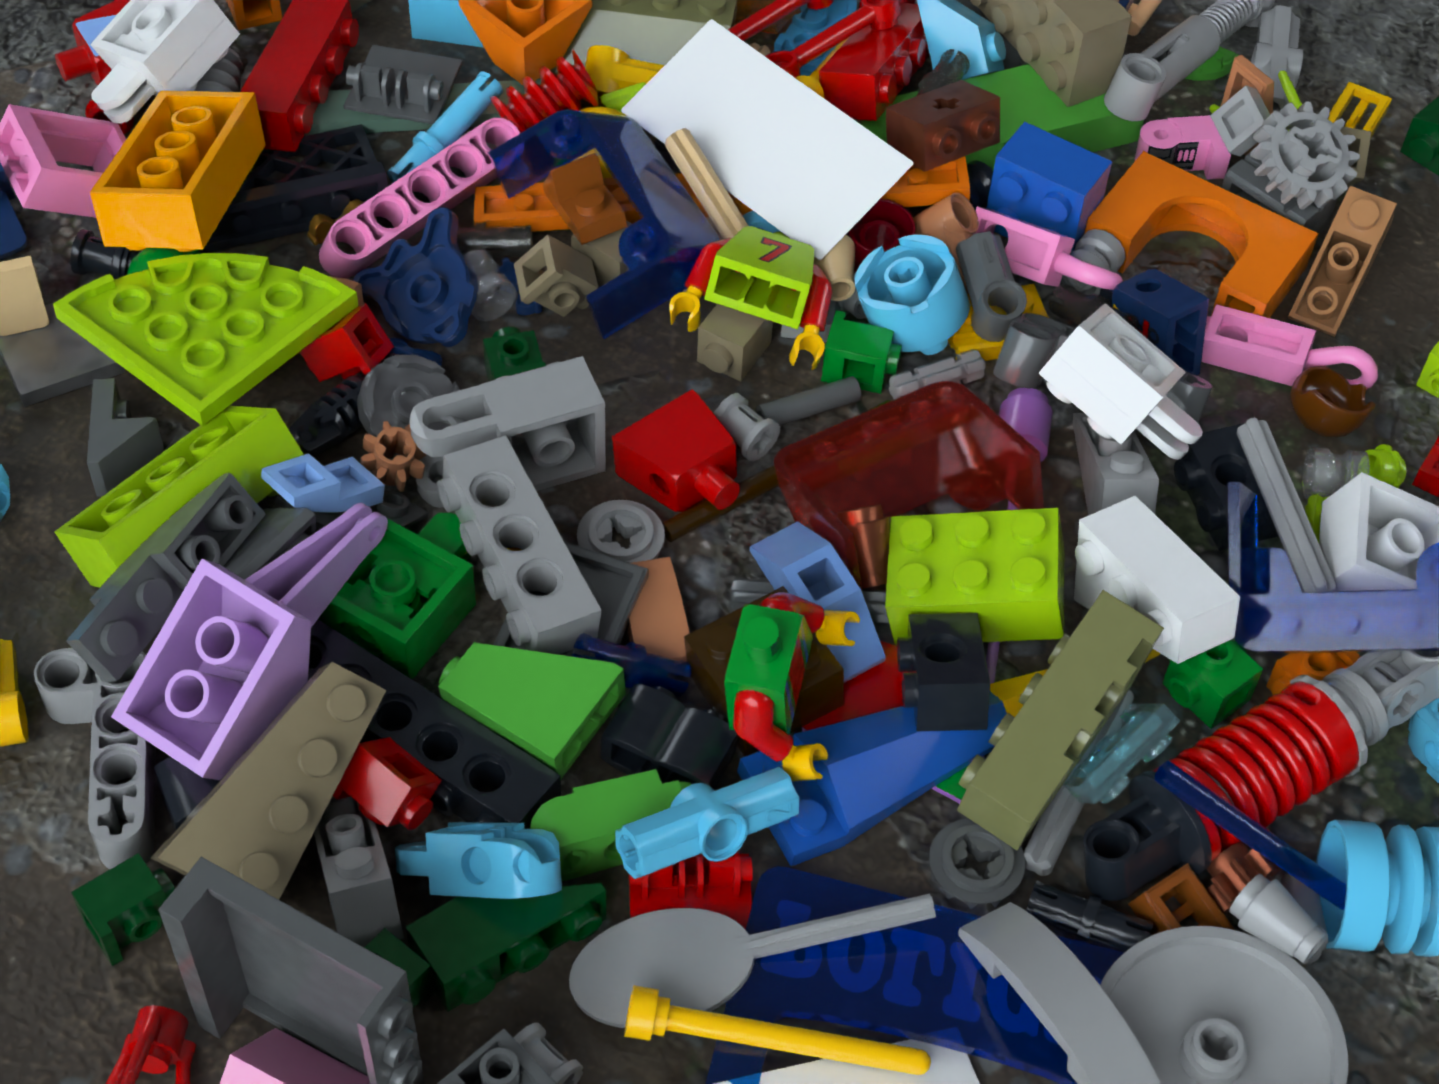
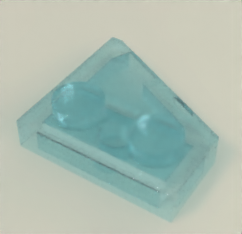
M1164 703L1130 704L1119 717L1126 724L1111 739L1108 735L1101 738L1090 751L1088 757L1063 784L1079 802L1096 804L1100 800L1105 804L1113 800L1129 784L1130 779L1126 774L1141 759L1144 762H1149L1168 747L1172 741L1168 733L1180 720Z

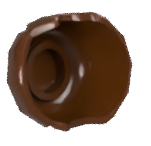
M1326 366L1308 367L1296 378L1290 393L1293 409L1301 424L1323 437L1347 436L1357 430L1376 407V403L1373 401L1367 405L1365 404V385H1350L1341 374Z

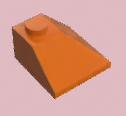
M458 0L460 8L492 62L521 85H523V78L529 76L534 81L539 79V69L545 66L549 70L556 67V59L560 56L564 57L592 8V0Z

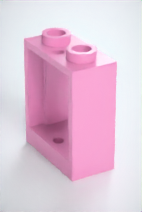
M9 104L0 122V163L23 208L96 218L90 191L126 141V137L118 123ZM56 161L91 166L94 171L58 166Z

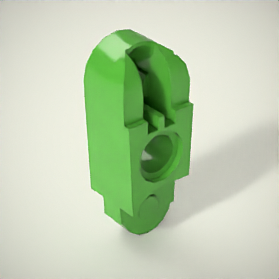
M654 769L575 787L572 794L555 797L542 804L532 818L530 829H544L555 835L559 842L562 881L574 879L622 865L621 856L616 849L615 830L622 828L623 825L670 808L675 797L684 788L690 786L691 783L679 782L677 780L662 784L657 770Z

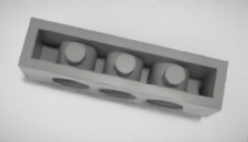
M501 436L444 455L443 479L437 482L441 502L447 512L455 511L460 520V534L463 544L469 555L477 554L483 564V578L488 593L493 600L501 599L508 612L506 614L507 626L516 645L524 644L527 650L559 655L597 641L602 610L507 436ZM486 505H496L497 507H489ZM512 547H514V548H519V549H522V550H520V551H512V550H509V549H507V548H512ZM539 591L547 595L536 596L530 592Z

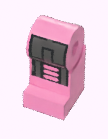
M1210 115L1174 117L1147 122L1140 130L1135 153V160L1144 151L1185 171L1204 170L1206 180L1224 179L1231 157Z

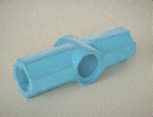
M780 767L716 791L704 783L691 784L675 797L670 808L623 825L622 828L615 830L616 849L621 856L624 869L634 879L702 854L710 861H723L733 856L742 847L747 835L798 815L799 796L792 785L791 777Z

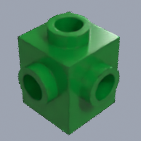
M1231 639L1179 664L1170 660L1162 684L1169 690L1171 696L1179 705L1189 708L1201 721L1212 729L1251 700L1263 668L1247 654L1244 647L1237 640Z

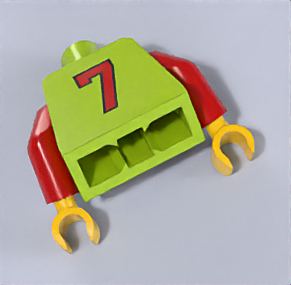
M745 226L733 238L708 243L701 250L685 282V287L688 288L687 291L680 292L671 298L669 304L670 323L673 325L679 313L690 312L688 332L695 331L701 322L700 298L705 296L704 300L797 330L801 326L804 328V331L796 337L789 354V361L794 366L799 351L807 350L814 357L811 370L817 368L825 349V344L819 336V332L825 331L832 298V285L818 265L813 264L814 248L811 245L790 239L781 231L772 233L753 226Z

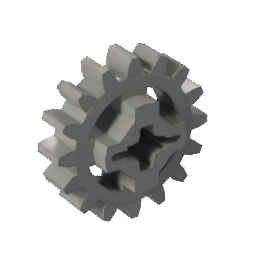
M1306 101L1298 109H1296L1292 102L1288 103L1279 112L1275 110L1262 122L1263 126L1253 136V139L1259 144L1250 152V157L1262 161V164L1254 173L1256 176L1267 175L1270 180L1265 187L1267 192H1271L1276 188L1282 191L1281 203L1286 204L1295 197L1297 198L1299 209L1304 210L1313 202L1318 208H1321L1332 199L1335 200L1348 189L1347 184L1357 176V172L1351 166L1360 159V154L1348 149V146L1356 138L1354 135L1343 136L1340 130L1344 126L1345 121L1341 118L1334 123L1328 119L1329 108L1326 106L1316 114L1313 113V107L1309 101Z

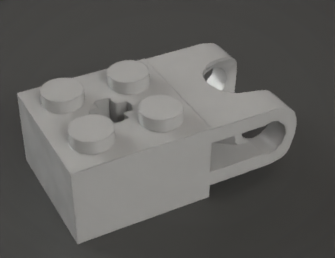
M583 356L562 362H553L541 368L511 376H502L477 386L426 399L414 406L410 414L411 437L420 450L426 454L425 457L419 460L425 465V471L422 479L416 478L417 490L422 499L433 507H444L438 493L437 483L432 482L435 477L443 475L444 455L505 435L536 491L606 471L605 401ZM432 422L449 424L448 427L442 430H433L427 427Z

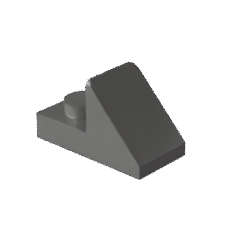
M115 378L93 379L87 465L96 495L99 497L104 496L160 455L164 450L156 418H132L130 402L128 399H120Z

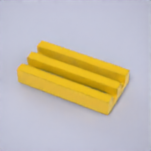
M1348 82L1330 111L1328 119L1333 123L1339 120L1354 96L1358 97L1361 100L1344 126L1356 129L1368 107L1373 103L1377 106L1362 129L1371 131L1372 138L1386 115L1392 98Z

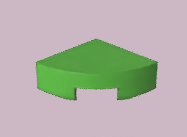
M1219 46L1214 56L1185 79L1207 81L1221 78L1230 73L1234 58L1239 56V54Z

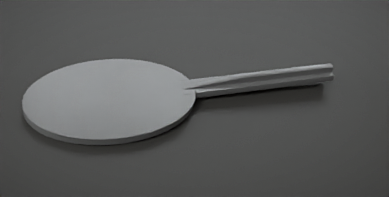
M925 894L751 935L735 920L709 910L673 908L648 912L624 920L608 928L590 941L582 949L572 965L569 987L575 1003L586 1015L601 1023L619 1028H625L633 985L659 989V996L670 998V1005L711 1012L731 999L743 987L752 972L755 959L936 918V912L932 896Z

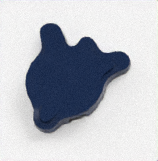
M446 207L437 208L429 214L422 239L416 246H413L405 239L395 240L380 266L361 270L356 274L353 281L361 283L364 299L379 303L385 320L398 334L409 341L420 344L440 343L445 347H452L462 341L467 333L468 319L477 299L478 280L471 262L461 253L457 244L458 217Z

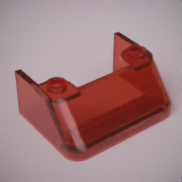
M952 381L929 384L784 447L774 458L777 482L794 521L800 522L832 544L861 591L862 585L854 534L838 519L837 513L881 504L883 516L891 519L893 516L903 514L945 494H948L958 504L975 510L988 508L1006 498L1019 510L1044 508L1040 452L968 388Z

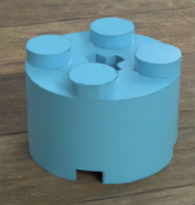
M928 235L904 236L898 238L899 246L884 251L883 246H880L868 254L862 261L854 278L857 295L869 324L893 330L892 343L902 345L901 352L920 351L925 355L937 354L945 349L948 339L965 322L971 306L955 259L942 240Z

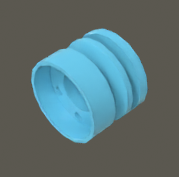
M1348 820L1328 822L1321 837L1315 868V878L1318 882V891L1328 934L1326 949L1369 952L1375 950L1382 937L1385 947L1391 954H1406L1411 949L1416 956H1439V827L1423 826L1414 831L1409 825L1399 824L1392 827L1386 839H1384L1382 829L1374 822Z

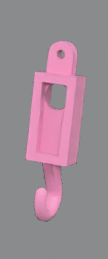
M976 207L975 211L979 227L974 234L991 231L993 234L996 225H1001L1007 230L1008 243L1005 247V253L1012 273L1044 285L1059 287L1063 275L1094 287L1114 290L1117 284L1123 282L1119 274L1071 256L1070 253L1075 239L992 209Z
M1216 304L1212 316H1207L1201 360L1203 363L1292 386L1296 378L1308 367L1329 366L1341 363L1353 365L1362 373L1357 379H1346L1350 385L1363 384L1367 390L1378 379V366L1372 356L1363 349L1344 345L1312 349L1316 330Z

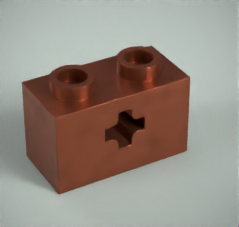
M959 80L886 107L887 144L913 161L914 164L912 166L925 172L1000 143V97L963 80Z

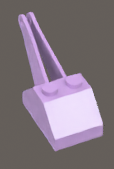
M357 503L337 519L245 580L220 564L201 559L111 717L202 778L221 780L242 754L253 745L268 728L269 724L308 682L311 628L358 565L382 540L388 525L387 518L379 512L372 513V509L369 506Z

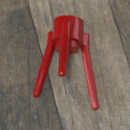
M152 1005L141 1008L138 1012L131 1034H127L121 1055L105 1084H135L141 1071L151 1074H162L168 1071L171 1064L176 1065L175 1084H190L191 1062L196 1044L184 1039L189 1024L187 1018L180 1012L164 1006Z

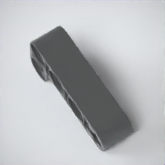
M1033 313L1022 314V316L1010 323L993 374L1009 384L1023 388L1034 389L1043 382L1047 383V380L1039 372L1076 328L1042 315ZM1186 372L1166 396L1199 423L1212 390V385L1205 379Z

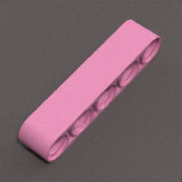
M504 118L486 120L337 220L331 226L319 251V260L323 269L334 277L350 278L355 276L358 272L387 254L395 240H407L425 228L428 216L433 210L442 207L451 210L473 195L475 187L486 186L502 175L520 149L522 141L518 128L511 121ZM486 143L496 145L502 153L492 151ZM450 167L460 169L467 178L455 175ZM413 192L423 193L431 203L419 201ZM375 217L386 218L392 223L394 228L382 227L377 223ZM344 242L354 248L356 254L342 252L336 243Z

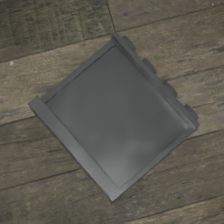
M201 856L159 908L199 1027L220 1039L242 1009L245 1008L307 1045L368 1076L370 1084H425L406 971Z

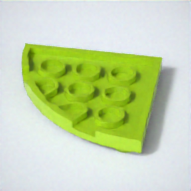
M201 253L151 260L147 262V270L132 273L115 280L111 274H107L75 289L53 303L58 320L201 426H204L357 308L358 297L355 290L338 280L305 266L300 271H295L289 268L270 265L268 257L239 253Z

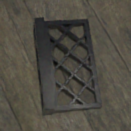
M362 124L303 136L295 152L263 149L254 164L259 167L253 172H249L203 250H198L200 253H208L309 231L310 222L315 215L323 214L331 219H337L350 201L358 199L366 202L388 187L385 169L382 162H377ZM356 143L348 153L335 149L336 147ZM297 155L306 156L301 162L288 159ZM322 161L336 164L330 170L316 167ZM274 171L288 174L281 181L269 178Z

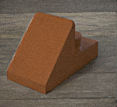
M596 153L557 167L549 172L543 184L544 193L581 245L628 227L623 208L604 185L600 162Z

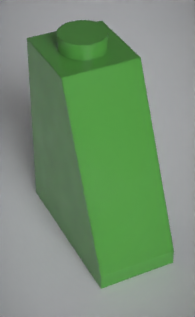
M476 642L470 646L462 657L456 656L446 665L440 676L438 686L441 699L558 773L561 779L626 695L624 669L613 662Z

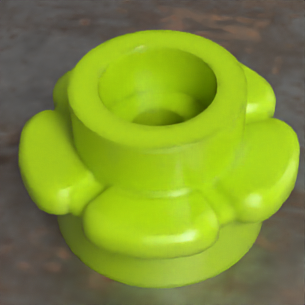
M1381 444L1375 449L1366 450L1360 456L1357 465V475L1363 472L1399 488L1406 477V464L1399 452L1393 451L1390 445Z

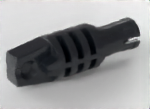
M390 353L384 358V360L397 354ZM367 374L363 376H348L342 383L336 385L330 392H327L318 401L312 403L288 428L304 455L309 453L312 457H316L340 444L347 436L363 426L359 419L357 399L362 382Z

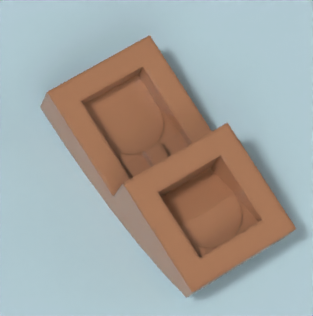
M664 557L633 562L632 564L648 568L649 577L630 614L628 635L638 671L645 672L686 665L684 636L690 634L671 558Z

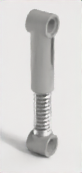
M1218 0L1199 15H1192L1183 20L1141 53L1124 55L1104 96V104L1107 109L1124 120L1141 121L1146 119L1154 102L1214 56L1223 41L1243 26L1258 27L1261 13L1271 10L1276 0Z

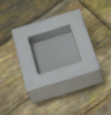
M1245 85L1211 114L1210 117L1228 152L1241 157L1257 143L1253 136L1263 126L1262 122L1270 116V113L1258 90Z

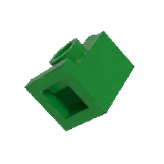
M836 310L825 345L821 381L831 383L854 376L861 390L881 394L886 374L895 375L897 373L902 345L892 343L893 330L845 320L846 312Z

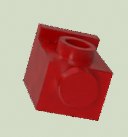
M365 303L351 311L302 349L300 353L305 359L308 368L315 374L319 382H322L338 374L343 379H346L348 376H354L360 371L363 374L369 373L392 350L394 345Z
M390 737L359 743L333 797L338 800L351 796L359 803V810L369 820L386 827L402 824L411 831L417 828L430 814L433 808V802L430 799L442 780Z

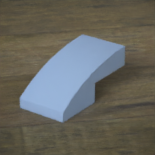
M308 453L262 468L261 478L295 508H308L312 512L335 513L347 511L357 503H363L369 507L383 503L385 484L353 457L323 466Z

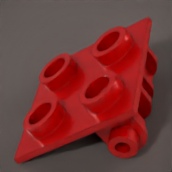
M737 851L726 860L714 862L699 854L637 879H634L629 874L630 918L664 909H703L725 915L739 923L749 935L754 934L751 881L753 879L752 857H749V854H740Z

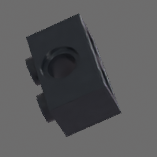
M1244 423L1203 432L1195 444H1188V452L1181 459L1177 460L1174 465L1175 479L1179 488L1182 491H1187L1196 508L1199 525L1205 532L1210 533L1219 551L1278 537V532L1237 436L1238 427Z
M908 614V637H898L897 662L898 671L906 672L902 673L903 708L914 709L916 731L987 730L990 679L978 614Z

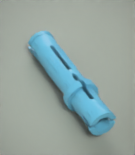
M480 71L476 79L426 132L419 131L413 138V146L394 167L387 171L389 179L394 183L457 141L492 104L490 97L496 96L499 98L503 94V88L500 83L494 78L488 85L486 82L490 79L491 75L485 71Z

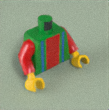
M778 592L764 599L760 606L745 604L742 609L724 681L729 729L734 730L740 738L774 761L782 760V768L791 777L792 781L822 779L823 776L815 770L813 761L828 759L825 747L820 743L794 746L793 737L789 735L813 641L812 634L816 633L818 641L823 645L854 646L855 641L848 640L845 636L844 625L846 622L859 623L860 618L858 614L852 611L824 610L822 606L793 594Z

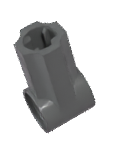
M991 231L976 233L968 239L959 242L956 247V254L973 306L971 326L982 339L990 342H1000L1005 340L1010 323L1022 316L1027 304L1026 294L1023 288L1014 281L1000 235H994ZM990 306L1002 308L1007 315L994 312Z

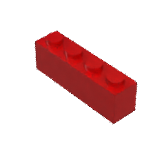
M292 0L240 92H255L266 144L264 149L295 152L304 134L310 132L313 125V114L318 104L326 102L329 88L335 76L341 74L344 60L350 48L355 47L358 41L359 25L358 21L352 17L349 0Z
M901 4L902 12L895 26L889 29L876 30L869 24L850 36L819 70V81L824 91L825 100L852 119L877 121L886 110V107L893 104L895 97L904 86L909 84L912 76L924 65L925 60L930 55L918 4Z

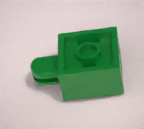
M437 513L418 534L387 519L388 525L382 540L358 565L318 619L410 679H413L476 605L473 564L467 562L472 556L467 552L461 538V522L457 515L453 513Z

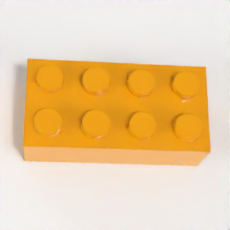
M160 91L90 191L104 247H126L134 251L146 248H170L179 252L204 249L266 145L255 92Z

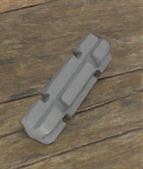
M972 349L957 354V360H954V357L951 356L914 368L915 374H912L909 370L895 374L889 379V393L896 402L923 387H926L933 395L960 386V380H963V383L966 384L981 379L986 368L985 360L981 357L979 351Z

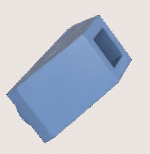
M797 521L750 546L749 551L774 590L784 586L788 593L820 605L824 610L852 611L858 614L860 618L859 623L846 622L844 625L846 638L855 641V645H827L844 669V683L885 661L886 656L862 591L830 542Z

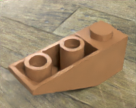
M1349 186L1288 315L1289 319L1333 337L1336 336L1392 224L1397 203Z

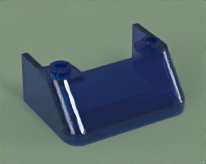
M561 110L488 153L503 191L508 199L547 177L551 170L570 163L593 149L642 218L626 228L619 239V252L629 270L586 295L597 329L602 338L605 339L668 301L674 295L686 290L685 282L701 250L708 243L719 241L720 238L637 121L624 115Z
M1228 482L1229 586L1240 596L1234 638L1240 646L1255 653L1439 651V543L1428 547L1418 560L1416 569L1417 589L1302 593L1285 550L1280 548H1257V495L1240 482Z

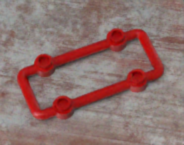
M776 0L729 28L728 31L742 41H746L807 4L809 9L818 10L830 6L834 0ZM861 0L862 7L792 51H777L765 57L795 78L801 75L800 68L869 24L876 30L889 29L895 26L902 12L901 4L908 0Z

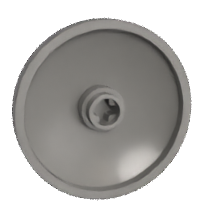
M1188 926L1166 930L1149 936L1124 952L1114 962L1100 984L1135 1035L1155 1070L1160 1084H1347L1348 1051L1346 1038L1340 1019L1328 996L1309 972L1291 956L1255 936L1215 926Z

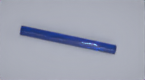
M1166 761L1158 768L1154 777L1158 784L1340 910H1344L1347 884L1172 762Z

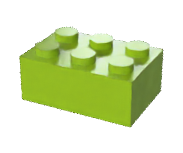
M1041 508L891 517L885 609L895 645L897 646L898 637H908V614L977 613L983 642L1061 639L1064 635L1065 547L1059 509Z

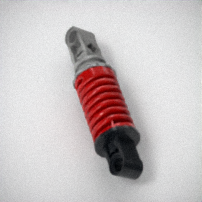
M1432 622L1415 624L1377 650L1364 654L1353 665L1346 669H1336L1321 681L1308 675L1297 676L1290 680V684L1280 691L1281 693L1270 696L1263 704L1255 705L1245 715L1234 718L1227 726L1218 728L1211 736L1204 737L1193 747L1184 749L1174 759H1168L1156 769L1143 771L1135 776L1129 786L1131 803L1107 818L1095 822L1084 834L1085 880L1088 889L1101 899L1116 901L1128 898L1137 889L1172 867L1178 870L1188 863L1197 876L1207 870L1211 862L1230 846L1241 842V839L1251 838L1259 831V828H1266L1277 817L1287 815L1294 806L1307 802L1311 795H1318L1334 782L1358 773L1360 767L1367 763V746L1374 745L1386 736L1388 729L1404 723L1415 712L1439 698V624Z

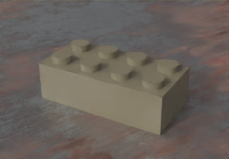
M970 0L994 24L996 31L1002 34L1018 51L1021 59L1037 72L1044 80L1048 89L1055 92L1067 107L1107 92L1123 57L1132 16L1117 0Z

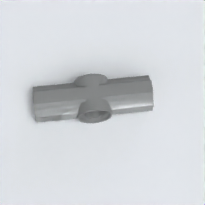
M1275 5L1273 9L1261 13L1258 23L1257 42L1251 57V63L1274 81L1273 112L1275 110L1279 112L1289 103L1278 78V73L1282 70L1286 71L1294 88H1296L1303 61V49L1298 48L1300 18L1294 15L1291 7Z

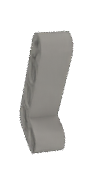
M62 648L42 656L35 666L34 678L45 709L53 720L62 724L92 722L88 825L100 860L106 868L111 869L139 853L144 862L147 863L154 849L156 780L154 766L156 765V747L131 730L118 733L128 728L111 717L146 654L142 651L118 681L104 682L73 648ZM127 778L131 779L126 783L114 785L120 780ZM119 819L127 820L128 822L123 825L122 833Z

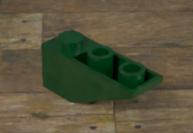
M602 883L562 886V890L559 892L530 898L499 899L458 896L405 926L408 946L431 966L434 992L447 1012L462 1003L471 1005L484 999L492 992L496 983L517 971L526 973L535 969L546 960L551 951L570 940L578 942L592 935L601 926L602 921L606 919V889Z

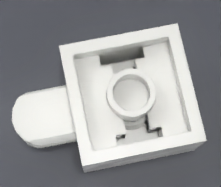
M130 0L90 44L112 69L91 94L92 100L98 107L104 110L105 115L113 123L128 122L152 95L157 96L160 91H194L198 81L211 66L226 56L229 46L240 33L214 0Z
M1106 303L1074 330L1039 372L1047 380V388L1056 398L1067 404L1073 403L1088 416L1087 421L1098 434L1107 439L1114 438L1122 444L1137 429L1168 457L1179 460L1188 452V444H1195L1202 436L1203 431L1200 425L1166 396L1186 372Z

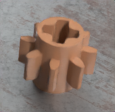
M384 421L383 429L377 437L371 434L364 435L363 448L368 454L361 457L360 464L368 471L372 470L374 476L383 484L396 486L400 492H403L405 483L410 475L418 479L423 478L425 465L419 459L425 457L426 454L420 450L411 437L410 424L403 429L401 427H391L388 421ZM394 453L398 454L393 460H390Z

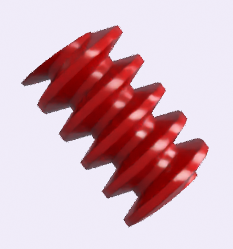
M572 50L574 65L561 56L556 59L557 75L545 66L539 69L540 85L529 76L524 77L523 86L525 94L522 95L512 86L507 87L508 104L503 103L496 96L490 97L500 118L511 121L518 128L521 140L529 147L533 145L531 129L535 128L545 137L549 136L548 119L552 118L560 125L565 119L564 110L568 108L573 113L582 109V99L587 100L594 107L600 106L597 89L574 50Z

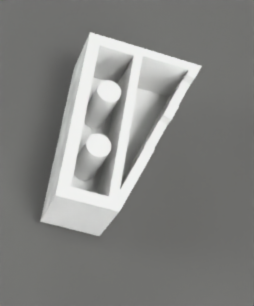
M1133 496L1079 519L1078 545L1075 548L1076 575L1074 600L1090 609L1102 590L1110 593L1164 627L1153 649L1177 664L1235 638L1240 596L1140 499Z

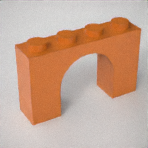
M1144 151L1088 217L1085 233L1093 229L1104 230L1120 241L1125 251L1124 263L1118 270L1122 274L1144 246L1160 234L1171 231H1191L1211 237L1226 247L1236 262L1220 284L1211 316L1216 304L1267 318L1273 315L1307 268L1319 234Z

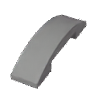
M1009 902L959 928V937L990 976L994 979L1003 975L1068 1055L1067 1071L1077 1084H1160L1155 1070L1135 1035L1099 983L1073 952L1032 914Z

